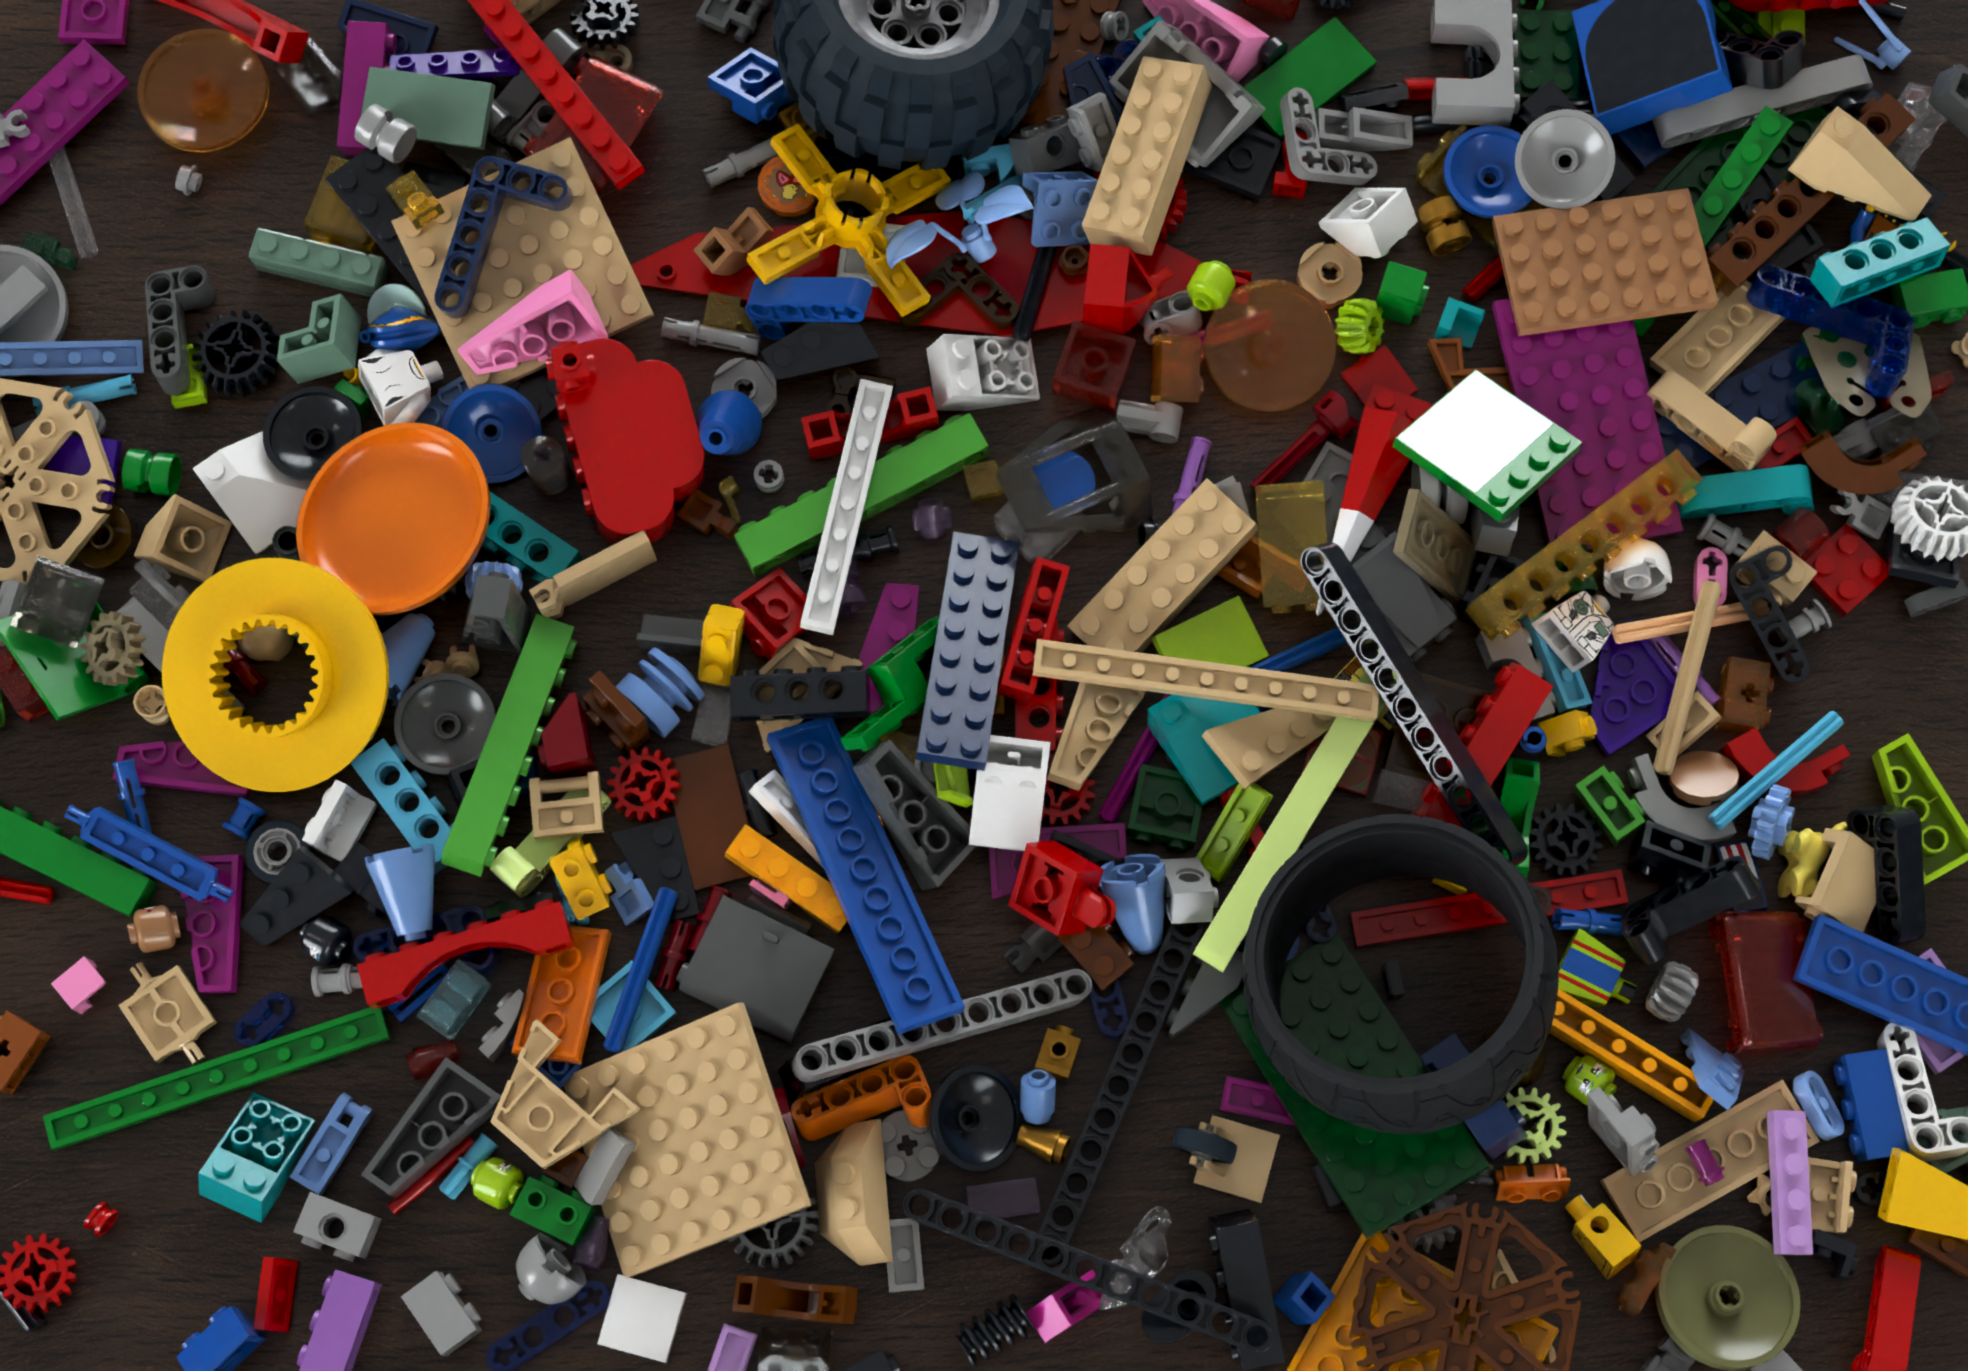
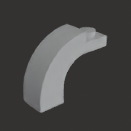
M1648 753L1635 757L1629 763V769L1627 770L1629 782L1633 789H1638V792L1634 793L1629 800L1634 798L1645 813V816H1643L1645 822L1649 820L1710 844L1728 840L1737 833L1733 821L1719 830L1708 819L1709 815L1724 802H1717L1701 808H1687L1678 805L1667 797L1662 790Z

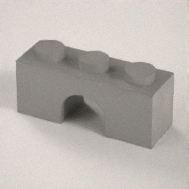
M1519 619L1480 631L1475 641L1487 671L1505 665L1509 666L1511 662H1514L1537 676L1544 677L1542 663L1538 658L1534 659L1530 646H1532L1530 633L1526 627H1521ZM1552 690L1528 727L1550 719L1555 714L1557 702Z

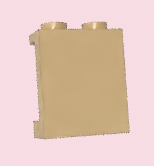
M1825 828L1822 841L1826 842L1832 849L1831 855L1812 897L1797 896L1795 903L1805 910L1804 915L1812 920L1818 914H1821L1860 932H1864L1876 904L1874 848L1851 831Z

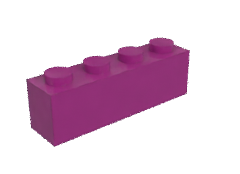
M348 20L337 147L344 155L356 156L367 148L357 142L354 136L362 113L369 68L371 66L390 69L391 53L395 54L397 50L396 34H393L388 24L384 22Z

